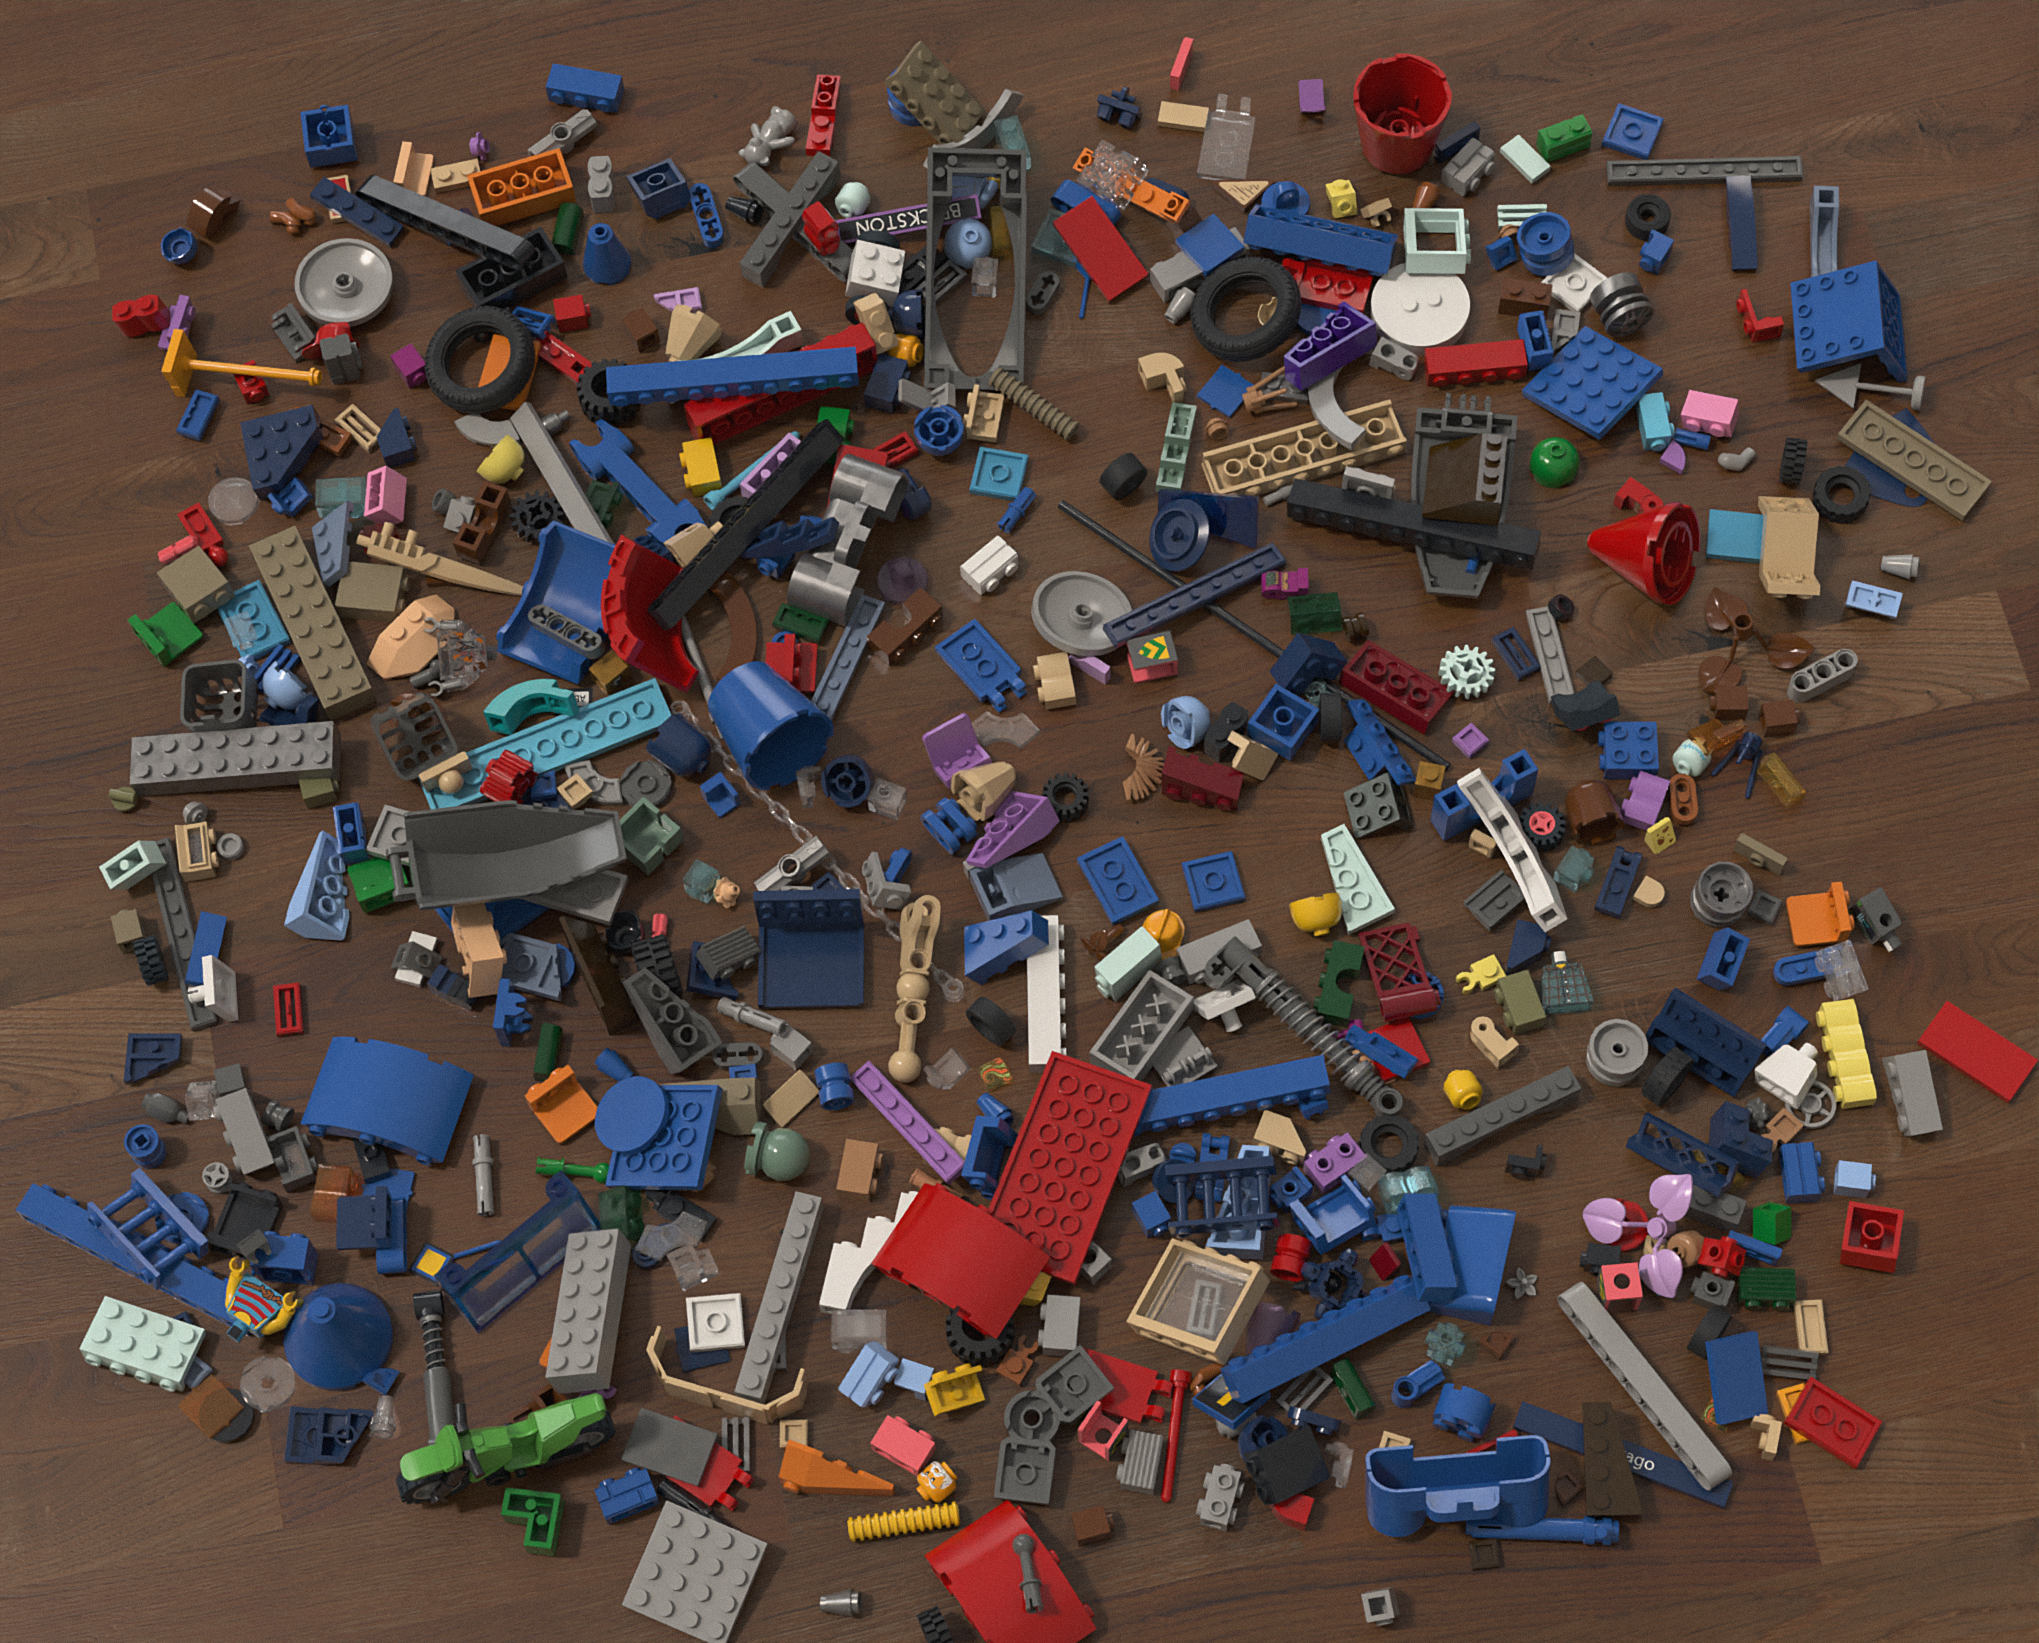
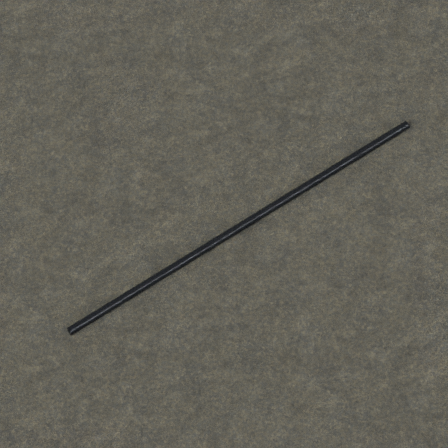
M1065 500L1059 503L1058 509L1174 588L1178 589L1186 585L1184 581ZM1213 601L1202 606L1277 658L1285 651ZM1315 676L1312 682L1328 693H1341L1342 702L1345 704L1350 700H1357L1328 679ZM1373 711L1387 733L1431 763L1445 766V772L1451 765L1450 762Z

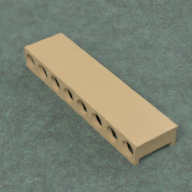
M1391 400L1344 412L1350 420L1366 429V435L1352 450L1332 439L1328 435V431L1323 426H1320L1317 421H1312L1204 452L1201 466L1216 506H1223L1278 490L1286 485L1293 484L1295 479L1310 481L1344 471L1346 466L1355 468L1406 453L1407 441L1403 437L1391 407Z

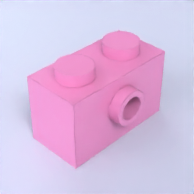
M1689 390L1681 413L1682 427L1691 432L1700 431L1710 433L1716 437L1725 436L1731 438L1739 416L1738 399Z
M387 466L369 472L367 476L364 517L382 527L385 522L394 525L403 522L407 478Z

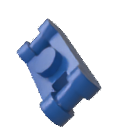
M1203 1133L1199 1162L1227 1160L1230 1136L1222 1135L1220 1138L1212 1137L1210 1133ZM1210 1147L1220 1148V1154H1210ZM1224 1179L1216 1180L1215 1202H1222ZM1200 1181L1196 1183V1200H1203V1184Z

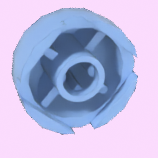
M971 218L960 219L952 224L945 234L943 242L944 253L951 261L958 266H962L964 269L977 268L987 260L991 253V233L986 225L979 220Z
M275 660L267 669L262 679V687L267 695L264 699L274 709L280 706L285 710H295L299 703H302L309 695L313 696V693L310 691L306 694L304 690L307 686L286 667L283 670L279 669L278 666L281 663Z
M1181 696L1170 700L1162 706L1163 727L1168 726L1169 731L1172 733L1168 737L1176 746L1187 749L1197 745L1205 738L1206 732L1210 728V713L1201 701L1192 696Z

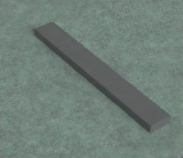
M1801 156L1606 162L1607 186L1726 183V176L1750 175L1751 183L1802 181L1803 178Z
M168 837L155 841L166 864L151 874L192 1031L216 1025L218 1020L216 1013L205 1006V1001L197 1002L196 1004L190 1002L188 994L193 993H188V988L196 986L184 984L195 940V931L172 842Z

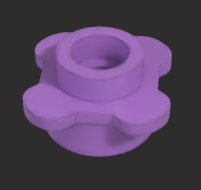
M477 132L476 137L470 139V151L472 156H480L481 160L485 161L487 159L486 153L490 151V144L488 139L482 137L481 132Z

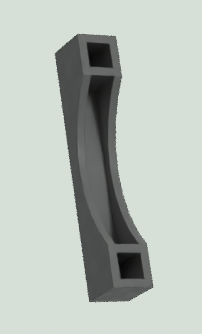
M819 151L816 153L741 260L740 267L744 278L764 288L777 269L790 238L802 221L804 209L827 196L840 179L841 171L838 161Z
M1566 1066L1426 1133L1424 1145L1436 1167L1462 1155L1482 1140L1512 1124L1534 1115L1557 1110L1577 1100L1581 1087L1570 1067Z

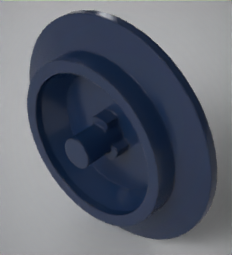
M1188 499L1174 500L1159 511L1151 526L1149 545L1153 558L1160 566L1170 571H1183L1199 561L1207 548L1210 537V524L1206 512L1198 503Z

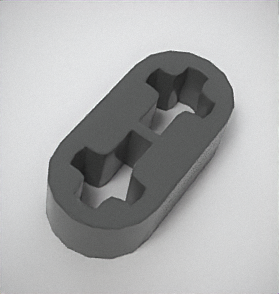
M1046 271L1038 276L1026 297V307L1029 313L1041 315L1047 311L1059 290V277L1057 274ZM1052 281V284H1049L1046 290H1044V283ZM1039 297H1041V304L1033 305V302H1037Z
M752 1042L720 1044L713 1050L712 1054L715 1066L725 1071H728L729 1067L756 1064L759 1067L764 1058L761 1047ZM749 1051H754V1054L758 1055L754 1056L753 1061H749L748 1057H746L749 1055ZM723 1052H727L728 1056H730L727 1058V1062H722L721 1058H718L722 1057Z

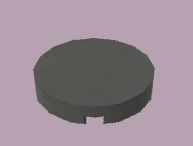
M647 760V762L638 761L626 768L620 781L623 798L632 807L644 797L658 808L666 802L671 794L672 782L669 772L662 764L655 761Z

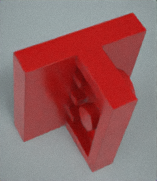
M785 634L784 643L767 642L765 663L769 664L802 694L814 695L816 692L818 644L797 643L795 634Z

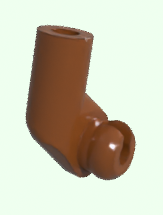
M270 212V223L286 224V231L288 233L298 234L300 232L299 225H301V221L291 212Z
M1216 1362L1198 1371L1190 1384V1391L1194 1393V1396L1206 1387L1205 1384L1209 1380L1218 1377L1222 1373V1364Z

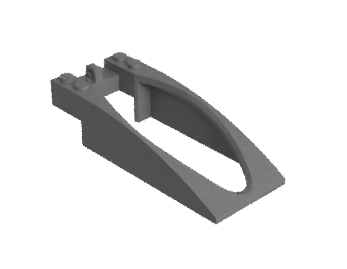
M928 147L924 388L936 389L949 382L954 384L957 390H973L974 384L980 385V390H995V386L991 387L988 385L989 379L995 370L1000 367L1004 369L1003 372L1008 371L1010 377L1015 376L1017 382L1019 380L1023 382L1027 212L1026 150ZM952 176L1000 177V207L1008 226L1014 256V299L1007 332L993 365L986 373L979 377L967 376L956 366L941 330L935 302V255L940 231L952 200Z

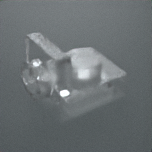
M805 766L796 771L797 785L803 809L813 807L812 798L817 797L814 783L821 781V766Z
M1334 1442L1333 1445L1327 1444L1325 1456L1340 1459V1461H1334L1332 1477H1336V1487L1346 1489L1354 1450L1349 1449L1348 1445Z

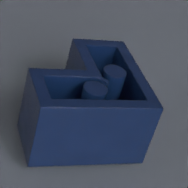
M1297 633L1270 669V673L1279 686L1293 694L1302 695L1315 676L1333 681L1345 666L1347 660L1334 642Z
M1725 1101L1710 1119L1709 1145L1739 1161L1740 1164L1737 1172L1757 1178L1772 1162L1773 1140L1749 1132L1750 1110ZM1721 1161L1716 1162V1164L1730 1168V1166Z

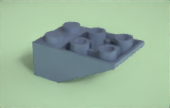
M1043 853L1003 859L988 868L977 867L970 870L971 885L988 921L1033 911L1063 899Z

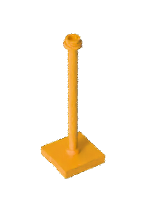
M180 329L173 330L161 371L177 397L186 396L193 370L308 381L310 386L320 385L322 382V371L317 368H311L310 371L196 360V351L184 330Z

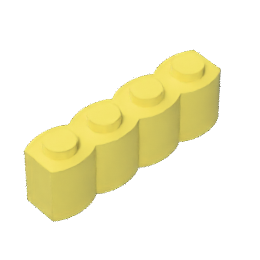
M1854 999L1822 1003L1819 1011L1816 1012V1021L1818 1027H1822L1825 1036H1822V1047L1824 1052H1828L1831 1060L1828 1061L1827 1067L1829 1076L1834 1077L1836 1086L1833 1087L1836 1102H1840L1842 1109L1874 1105L1877 1099L1876 1089Z

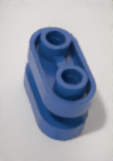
M944 797L936 803L939 812L934 814L931 810H927L920 816V820L948 853L954 854L961 848L958 841L960 838L969 842L977 836V825L971 817H965L960 812L961 809L954 799L951 798L949 800ZM946 820L954 831L951 832L943 821Z

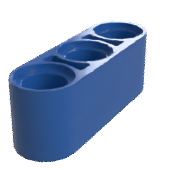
M1064 180L1050 198L1055 208L1063 213H1067L1093 196L1114 226L1122 216L1116 206L1071 180Z
M405 1197L392 1198L391 1248H376V1264L379 1275L407 1272V1210L406 1214L403 1212V1204H406Z

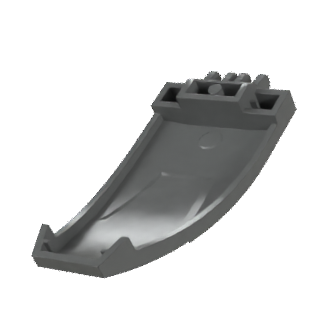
M1446 393L1445 408L1417 407L1411 472V503L1423 506L1430 446L1481 433L1507 436L1499 515V522L1504 523L1511 489L1518 416L1493 414V412H1490V396H1486L1484 400L1485 411H1475L1477 406L1476 395H1471L1470 410H1465L1466 394H1461L1459 398L1460 409H1451V393ZM1415 545L1420 574L1427 594L1479 598L1493 565L1492 562L1480 559L1476 573L1471 574L1465 572L1469 557Z

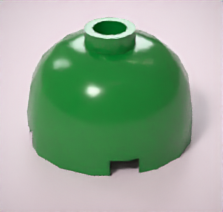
M1546 438L1533 449L1529 469L1537 483L1548 488H1561V485L1572 483L1578 475L1579 454L1574 445L1564 438Z

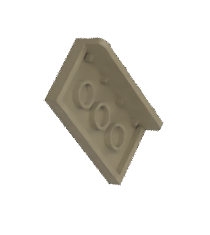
M922 41L914 45L895 73L885 80V85L940 145L962 141L963 136L972 130L985 111Z

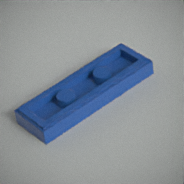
M201 911L184 984L204 985L202 957L213 955L218 959L227 917Z

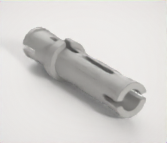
M723 997L717 1005L719 1013L733 1017L736 1022L741 1024L748 1023L780 1037L785 1036L789 1030L788 1021L753 1009L750 1004L745 1002L737 1003Z
M481 1134L479 1139L478 1135L473 1136L475 1159L472 1160V1166L475 1168L477 1215L486 1217L488 1212L489 1216L495 1214L491 1171L494 1159L491 1158L490 1136Z

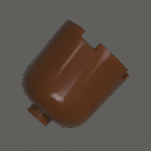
M1582 780L1568 791L1565 797V809L1574 839L1578 844L1582 845L1583 841H1591L1592 846L1606 843L1616 837L1615 832L1618 829H1624V819L1613 792L1607 784L1598 780Z

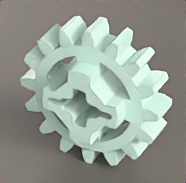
M1465 645L1464 650H1460L1456 646L1453 653L1447 651L1445 658L1441 659L1438 673L1439 676H1442L1440 683L1441 685L1448 684L1447 692L1455 690V697H1459L1463 693L1465 698L1469 699L1470 694L1473 693L1477 698L1480 695V690L1486 693L1488 687L1492 686L1495 668H1492L1493 660H1486L1487 652L1479 654L1478 647L1471 651L1468 645Z

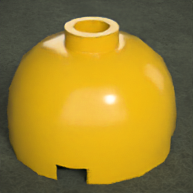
M1339 893L1323 894V896L1316 898L1315 896L1292 902L1289 905L1291 916L1296 926L1304 932H1314L1315 937L1329 934V928L1337 925L1342 915V903Z

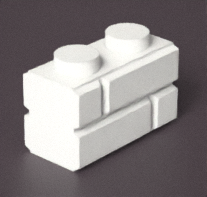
M996 536L960 566L961 576L979 595L984 594L986 591L991 592L998 586L1001 578L1005 575L1009 577L1017 570L1018 555L1001 537Z

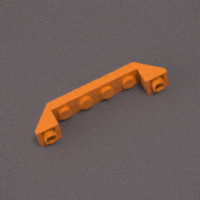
M1086 147L1073 166L1074 170L1103 189L1172 224L1179 223L1191 204L1190 200L1173 191L1168 193L1112 165L1103 156Z

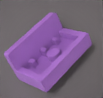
M180 295L177 305L170 307V326L162 331L158 344L159 349L168 351L174 329L184 330L186 336H189V330L196 314V309L189 296Z

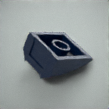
M671 158L626 176L638 202L649 217L659 219V217L672 211L685 208L691 198L687 182Z

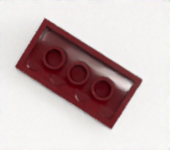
M1370 640L1366 641L1342 669L1338 681L1344 687L1424 735L1454 694L1453 690L1447 692L1445 685H1441L1440 682Z

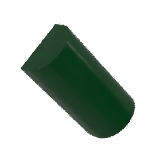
M562 203L559 206L551 240L558 253L575 254L584 216L583 209L576 204Z
M543 1023L541 1026L533 1071V1079L535 1081L544 1082L557 1067L563 1029L558 1025Z
M1350 1358L1335 1363L1330 1371V1376L1353 1417L1358 1420L1374 1411L1377 1406Z

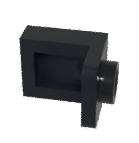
M1538 1144L1535 1158L1509 1154L1505 1173H1511V1176L1520 1179L1526 1177L1537 1178L1539 1170H1544L1547 1154H1542L1543 1145Z

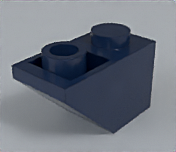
M399 408L392 410L377 435L385 464L389 468L415 461L413 451L418 450L414 437H408L406 431L410 430L406 415L401 416Z

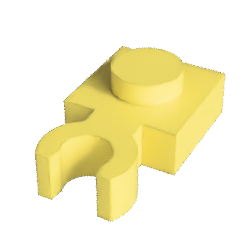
M1493 954L1471 964L1470 970L1472 973L1462 972L1458 974L1456 982L1468 981L1469 985L1463 988L1462 993L1469 994L1476 985L1479 984L1483 991L1496 985L1497 980L1506 975Z

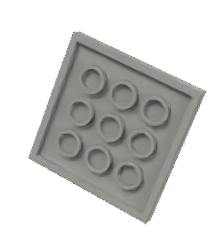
M666 1500L622 1605L708 1643H728L769 1544Z

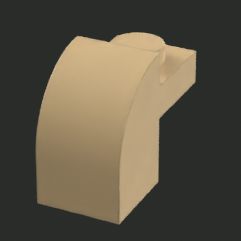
M1154 353L1138 358V372L1146 390L1149 391L1166 385L1174 403H1182L1184 392H1186V385L1183 380L1184 365L1177 357L1168 353Z

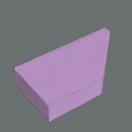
M698 287L654 294L655 302L673 312L676 304L691 307L690 313L702 312Z
M1069 655V663L1104 685L1110 680V666L1094 656Z

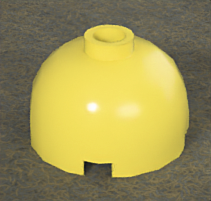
M506 435L477 470L484 479L494 484H504L510 479L516 481L524 471L521 468L524 462L522 447L514 438Z

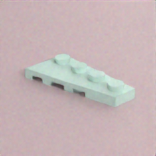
M1345 824L1322 834V845L1335 891L1340 894L1342 915L1348 935L1393 914L1395 908Z

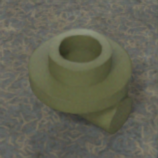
M130 787L111 788L109 791V798L118 811H129L138 802L137 793Z

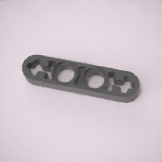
M542 604L534 606L529 611L528 618L536 630L584 657L595 659L605 652L606 647L599 634L554 609ZM564 624L560 629L552 630L555 625ZM581 633L577 639L570 640L573 634Z

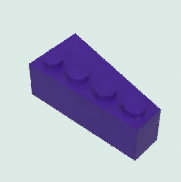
M1343 301L1338 305L1339 310L1335 313L1331 312L1325 317V323L1320 327L1316 326L1312 329L1311 335L1307 339H1302L1284 355L1285 379L1302 391L1377 346L1376 323Z

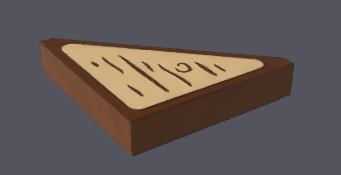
M1214 180L1212 187L1245 213L1263 197L1264 192L1269 186L1275 184V180Z

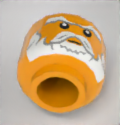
M934 1461L917 1475V1481L920 1485L916 1489L926 1502L931 1498L934 1502L940 1503L955 1491L957 1487L955 1481L958 1478L945 1462L940 1464Z

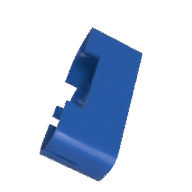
M1537 1435L1497 1438L1496 1451L1413 1458V1445L1375 1448L1366 1454L1365 1490L1368 1520L1374 1529L1387 1536L1403 1537L1413 1534L1422 1527L1427 1516L1431 1520L1440 1523L1489 1519L1495 1516L1505 1524L1523 1527L1539 1522L1548 1510L1550 1454L1546 1440Z

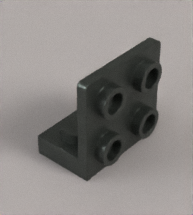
M1385 773L1344 792L1355 838H1364L1393 824L1404 830L1414 827L1404 786L1397 785L1391 774Z

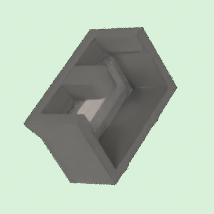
M295 1126L266 1137L272 1148L275 1164L281 1174L282 1185L287 1193L317 1181L315 1173L319 1172L315 1157L309 1158L307 1149L311 1148L306 1133L301 1134L298 1127Z

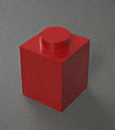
M582 294L553 299L560 333L589 328L587 318H591L589 303L584 304Z

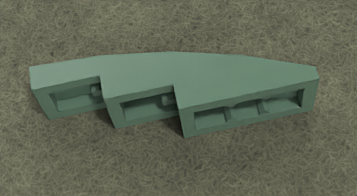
M1172 402L1155 492L1173 495L1181 494L1197 410L1195 405Z

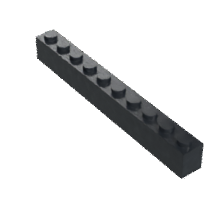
M1300 479L1294 480L1287 500V517L1298 521L1313 522L1321 526L1336 527L1345 531L1367 534L1372 537L1377 536L1391 539L1395 542L1410 543L1418 547H1428L1446 553L1451 552L1465 555L1469 558L1488 560L1492 563L1507 564L1519 569L1533 570L1540 547L1541 531L1500 522H1498V526L1422 518L1423 506Z

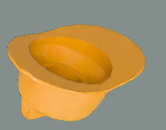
M1169 909L1156 911L1147 917L1143 927L1160 944L1163 961L1169 957L1176 956V949L1181 945L1185 926L1179 915Z

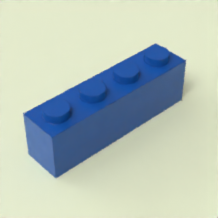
M1404 1194L1397 1207V1212L1418 1302H1449L1454 1292L1458 1289L1459 1280L1458 1276L1454 1274L1452 1266L1453 1254L1449 1251L1447 1245L1448 1235L1447 1229L1443 1227L1441 1220V1205L1437 1203L1436 1194Z

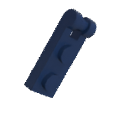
M1617 846L1594 910L1618 919L1620 918L1642 858L1641 853L1635 851L1633 854L1625 851L1624 847ZM1622 860L1630 863V866L1628 867L1620 864V861Z

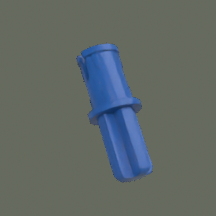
M1024 487L1014 502L1008 504V510L996 524L1001 530L1005 526L1003 532L1009 534L1020 517L1025 516L1026 509L1036 497V493L1031 488Z

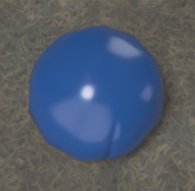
M182 227L167 233L160 245L164 258L177 265L188 263L194 258L198 250L195 236Z

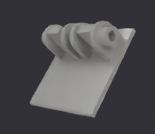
M1189 1026L1176 1033L1153 1065L1167 1087L1196 1081L1218 1066L1211 1058L1213 1055L1210 1049L1203 1047Z

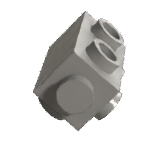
M1228 1464L1214 1465L1212 1473H1206L1203 1488L1207 1489L1205 1500L1199 1499L1196 1515L1200 1516L1199 1525L1225 1532L1227 1531L1228 1524L1234 1525L1238 1508L1233 1507L1236 1497L1241 1498L1245 1482L1240 1481L1241 1472L1236 1471V1467Z

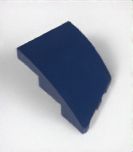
M290 1406L283 1462L342 1464L372 1418L374 1411L353 1408L343 1410L324 1407L314 1409Z

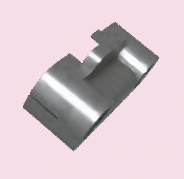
M846 454L843 457L834 475L830 489V503L822 519L824 521L833 516L839 522L835 539L810 549L808 554L805 553L800 558L788 587L787 602L790 606L826 618L844 627L847 626L861 595L865 592L864 589L855 586L860 571L856 569L877 517L894 523L908 489L909 479L907 474L852 454Z

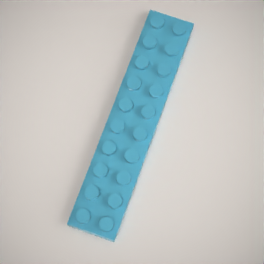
M653 678L580 707L575 717L562 714L466 752L472 770L462 774L464 784L462 789L456 794H447L440 787L426 792L419 777L418 779L431 809L473 805L488 799L479 792L481 785L487 780L486 766L491 759L497 760L500 758V755L506 749L533 763V771L538 773V779L549 771H559L564 769L566 765L584 761L657 732V729L671 716V713L656 679Z

